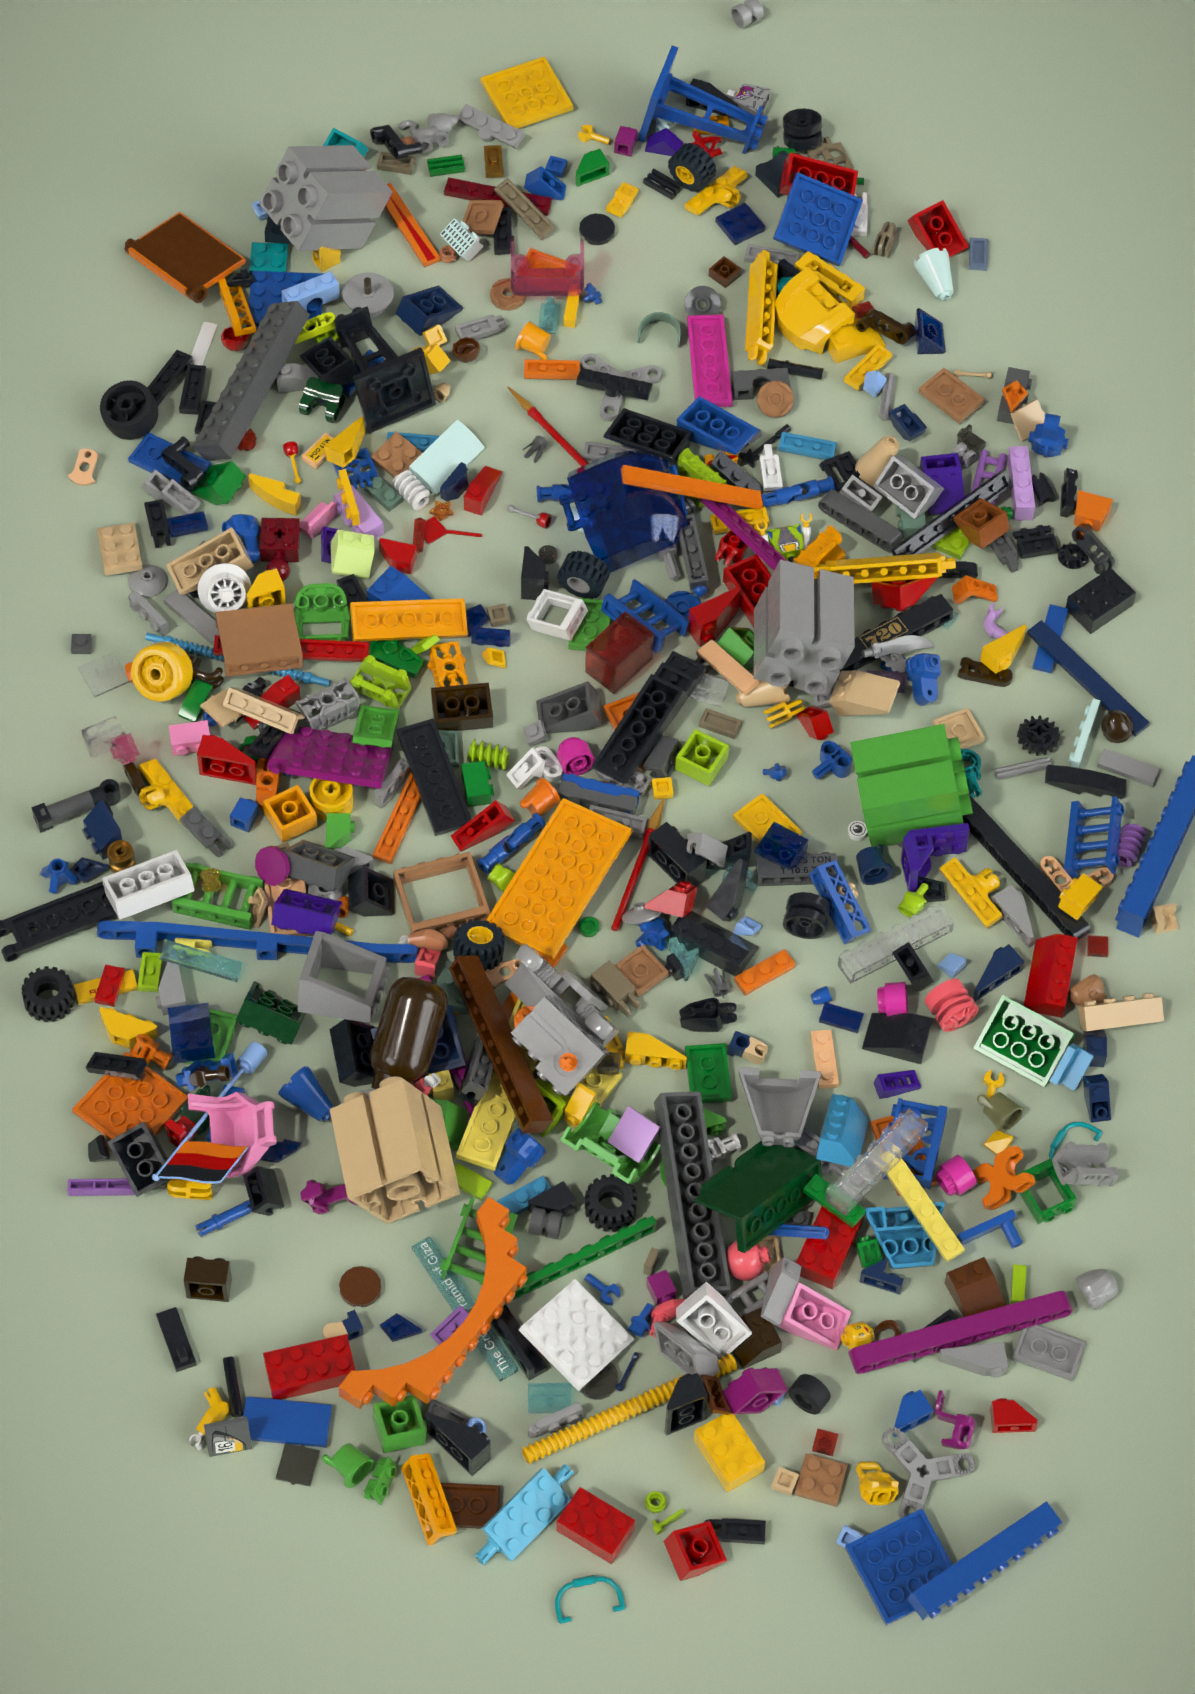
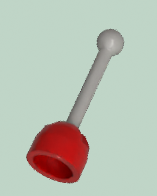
M513 505L508 506L509 512H516L534 518L537 525L547 529L551 523V514L542 512L536 516L516 509Z

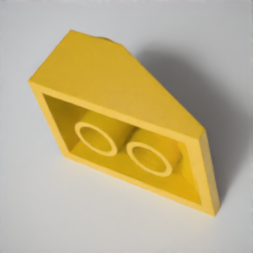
M854 318V323L838 328L825 343L835 364L868 354L877 344L883 348L886 345L880 334L871 327L865 332L857 330L856 324L862 318Z

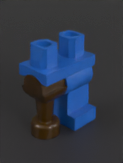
M225 1054L220 1061L205 1060L201 1063V1059L195 1060L189 1067H184L182 1073L176 1075L178 1087L188 1086V1090L191 1091L195 1090L198 1086L200 1088L203 1087L208 1081H229L230 1078H233L238 1073L234 1054Z

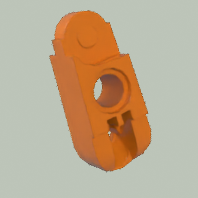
M270 757L267 759L260 758L257 762L256 803L262 810H264L263 801L279 794L282 773L274 774L268 770L267 764Z

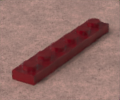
M448 177L444 189L445 196L465 200H501L504 204L503 207H509L494 191L495 186ZM522 192L543 215H549L552 198Z

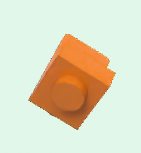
M964 576L952 586L954 603L961 604L971 595L992 602L998 600L994 584L970 576Z

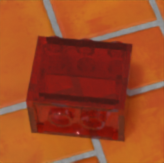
M625 611L586 646L585 672L611 693L615 694L653 659L654 633Z

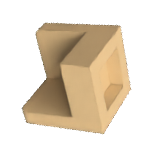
M1176 903L1154 906L1152 908L1150 918L1155 934L1178 930V923L1175 917Z

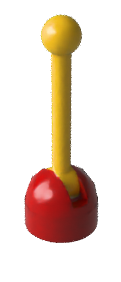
M290 441L283 445V451L286 456L291 457L295 474L294 482L300 484L301 478L298 475L295 456L298 454V445L296 442Z

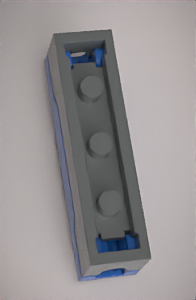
M563 773L557 793L561 800L563 798L587 809L590 808V805L635 815L640 791L631 787H620L613 783H603L592 778L586 779L575 774Z

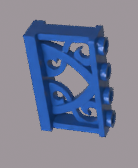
M898 1098L897 1104H893L891 1116H894L893 1123L889 1122L887 1134L890 1136L889 1141H884L883 1153L893 1150L894 1145L908 1168L923 1174V1176L913 1174L922 1188L931 1189L947 1118V1107L941 1105L937 1107ZM906 1111L914 1112L917 1116V1121L913 1122V1117L909 1114V1120L904 1121L902 1114ZM921 1114L936 1116L937 1118L922 1119ZM898 1124H899V1125H900L901 1127H903V1128L900 1129V1130L897 1132V1128H898ZM922 1128H925V1132L930 1130L932 1132L931 1135L925 1136ZM918 1130L919 1137L922 1141L929 1144L930 1148H920L910 1156L904 1149L901 1140L911 1132ZM920 1154L926 1156L925 1160H920L919 1158L917 1161L915 1160ZM879 1165L878 1171L881 1172V1179H889Z

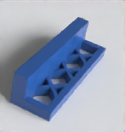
M836 860L817 866L809 873L818 894L830 903L829 916L844 945L852 942L856 937L871 931ZM833 867L836 873L835 878L828 875L827 868ZM836 885L845 889L844 896L837 892ZM845 903L852 905L853 913L846 910ZM854 920L861 923L863 930H856Z

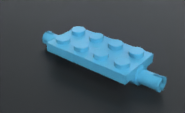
M563 1464L553 1476L545 1468H540L481 1528L486 1533L488 1539L487 1543L474 1555L476 1559L479 1558V1563L485 1565L496 1552H501L509 1561H513L568 1505L571 1499L561 1487L574 1474L572 1470L568 1471L570 1469L568 1465Z

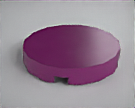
M270 845L260 849L256 854L255 869L263 882L276 886L287 880L286 878L290 873V863L287 855L281 852L279 847Z

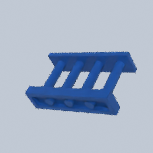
M636 579L632 580L630 592L627 595L616 599L609 593L604 596L601 611L655 653L661 651L666 636L677 631L685 637L690 625V621ZM633 599L642 604L633 610L625 606L626 603ZM646 610L655 614V616L646 621L638 616ZM661 620L669 625L661 631L653 627V625Z
M1112 796L1110 807L1086 809L1083 808L1079 801L1071 802L1064 869L1071 879L1079 878V870L1083 867L1106 865L1112 874H1116V867L1119 865L1118 848L1122 815H1124V806L1116 796ZM1110 815L1109 823L1084 826L1087 817ZM1108 831V840L1082 843L1085 834ZM1107 848L1106 857L1081 860V853L1083 851Z

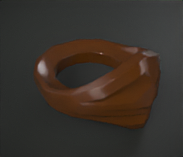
M885 1320L879 1323L874 1330V1342L878 1341L879 1334L887 1328L895 1332L894 1336L901 1335L902 1331L898 1323L894 1320Z

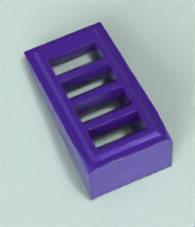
M915 1070L878 1074L874 1080V1087L879 1099L893 1097L921 1088Z

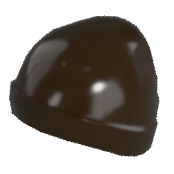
M1111 710L1102 719L1101 729L1108 741L1122 743L1130 738L1133 732V723L1127 713L1121 710Z

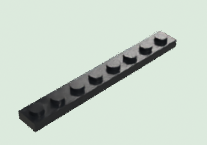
M999 471L892 548L893 556L922 553L958 527L953 517L980 498L991 503L1012 488V483L1006 471Z

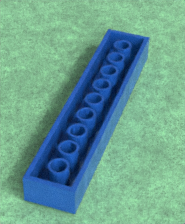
M1192 755L1190 762H1185L1182 775L1176 781V788L1171 792L1168 799L1169 803L1167 807H1164L1161 814L1162 818L1160 822H1157L1154 835L1147 844L1146 853H1143L1139 862V868H1136L1132 877L1133 881L1131 884L1129 883L1125 892L1126 896L1121 900L1118 907L1119 911L1115 918L1118 921L1116 929L1138 938L1195 816L1194 755Z

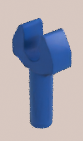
M588 1273L585 1276L584 1280L601 1292L600 1301L603 1304L613 1306V1300L607 1296L609 1293L620 1298L621 1293L616 1284L613 1283L612 1285L605 1286L592 1274Z

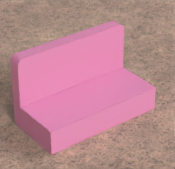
M322 501L300 522L301 532L313 539L323 526H327L337 516L336 503L332 501L327 505Z

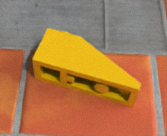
M1024 624L983 646L980 661L995 674L1006 670L1011 665L1024 642L1027 626Z

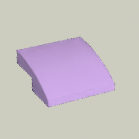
M628 1106L607 1142L636 1162L641 1163L662 1127Z

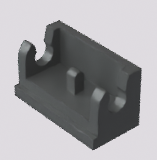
M661 736L643 765L646 770L654 771L650 773L651 777L667 778L671 776L675 769L676 756L682 749L679 740Z

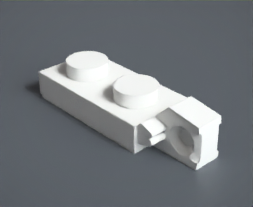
M764 444L763 455H760L759 458L763 491H774V489L783 487L779 456L772 454L771 444Z

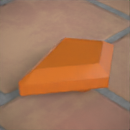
M1017 380L1002 388V393L1010 412H1013L1028 395V392Z

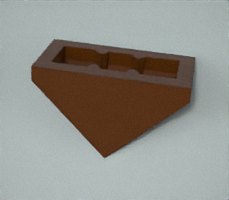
M701 1375L700 1379L708 1394L707 1403L709 1410L713 1413L729 1415L731 1412L719 1378Z

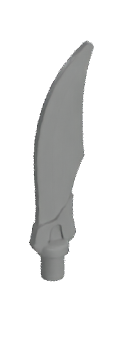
M905 635L881 643H872L868 649L861 651V655L863 658L869 656L879 658L890 653L901 655L920 648H934V645L926 638L916 635Z

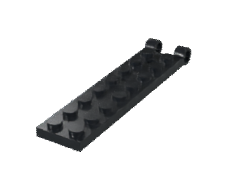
M103 881L7 919L0 920V938L11 931L16 940L15 944L7 945L1 950L4 960L12 962L24 953L96 926L99 922L109 921L118 917L106 896ZM31 928L37 929L36 932H30L29 930Z

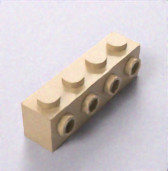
M1143 993L1140 998H1135V995L1123 996V1000L1117 1001L1116 998H1105L1104 1002L1097 1003L1096 1000L1084 1001V1005H1078L1080 1030L1083 1031L1164 1021L1162 997L1155 996L1154 993Z

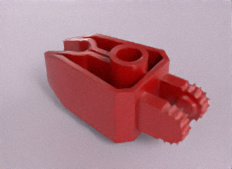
M731 530L720 539L715 560L719 562L722 558L725 559L726 566L735 564L743 560L748 546Z

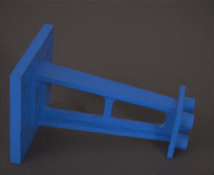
M672 45L650 98L637 141L644 143L653 119L661 118L744 142L743 154H746L748 148L756 150L759 142L757 139H760L764 129L762 126H765L768 116L761 114L763 107L759 106L755 116L673 77L671 70L679 47ZM668 92H674L707 106L705 116L699 117L664 105ZM717 110L746 123L745 130H739L711 121L712 111Z

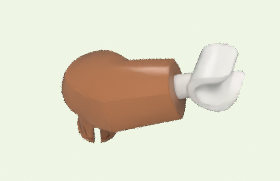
M449 925L441 933L432 929H423L410 933L409 938L406 935L401 936L398 944H411L418 948L425 947L433 951H441L446 949L448 942L455 937L457 928L454 925Z

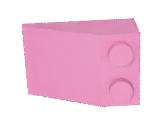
M799 1282L783 1320L778 1327L792 1335L837 1350L841 1341V1334L847 1325L851 1311Z

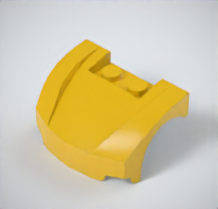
M807 267L794 276L778 295L775 301V322L784 337L797 348L817 352L820 355L823 353L825 343L832 333L841 326L854 323L855 313L844 302L840 304L819 283L820 278Z

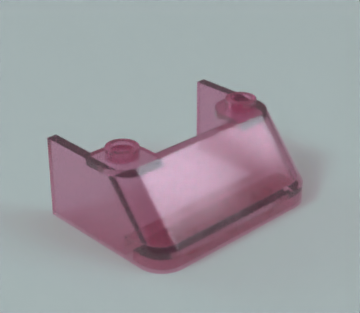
M511 236V290L515 295L577 296L583 292L584 236H580V254L568 256L565 268H529V260L525 255L514 254V236Z

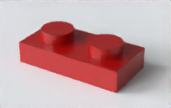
M105 964L94 998L95 1003L115 1007L125 976V968Z

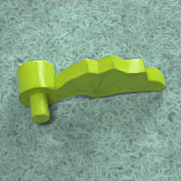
M683 1508L660 1523L653 1520V1530L656 1535L664 1532L663 1527L672 1524L684 1513Z

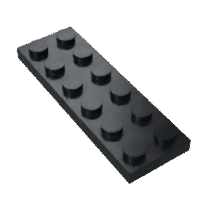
M434 718L396 729L434 835L437 836L460 829L471 820V816Z

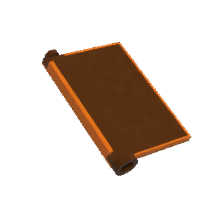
M178 212L136 241L129 238L125 242L124 248L128 255L195 303H201L206 298L209 287L246 263L244 257L181 212Z

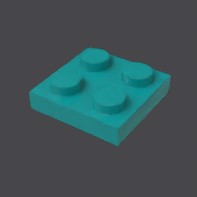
M252 242L249 273H252V271L286 272L288 244Z

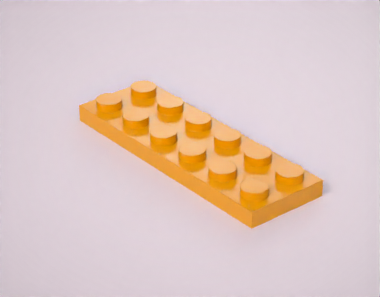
M464 598L350 603L353 641L424 639L434 634L438 638L468 636Z

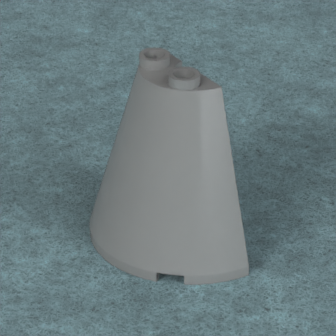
M739 1067V1077L762 1144L765 1146H795V1142L801 1137L821 1071L800 1070L798 1080L759 1078V1068Z

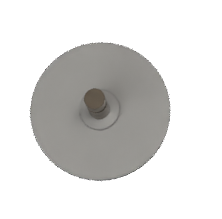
M361 273L346 282L342 295L345 304L352 311L356 307L364 308L367 306L372 319L383 314L391 304L394 290L392 284L385 277L375 273Z

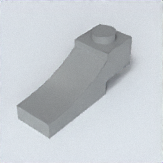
M156 469L141 486L154 499H163V502L176 508L188 518L202 503L175 480L171 479L169 481Z

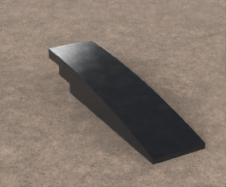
M672 651L666 662H662L655 674L650 675L591 768L625 785L687 701L706 672V666Z

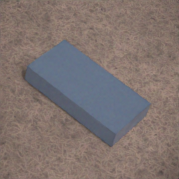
M970 238L969 270L987 271L988 239Z

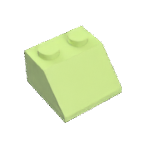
M338 529L331 540L332 573L345 576L354 574L357 578L368 579L375 551L374 536Z

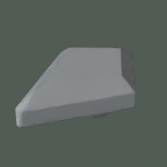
M635 771L625 785L619 782L616 786L631 787L640 791L639 795H644L652 783V778Z

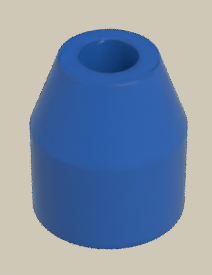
M827 986L815 990L810 995L813 1004H825L832 1001Z

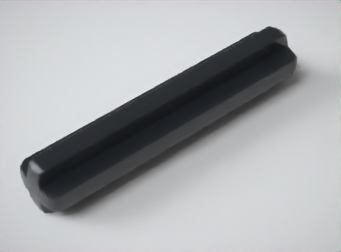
M229 1356L223 1358L231 1415L236 1418L243 1416L235 1360L234 1357Z

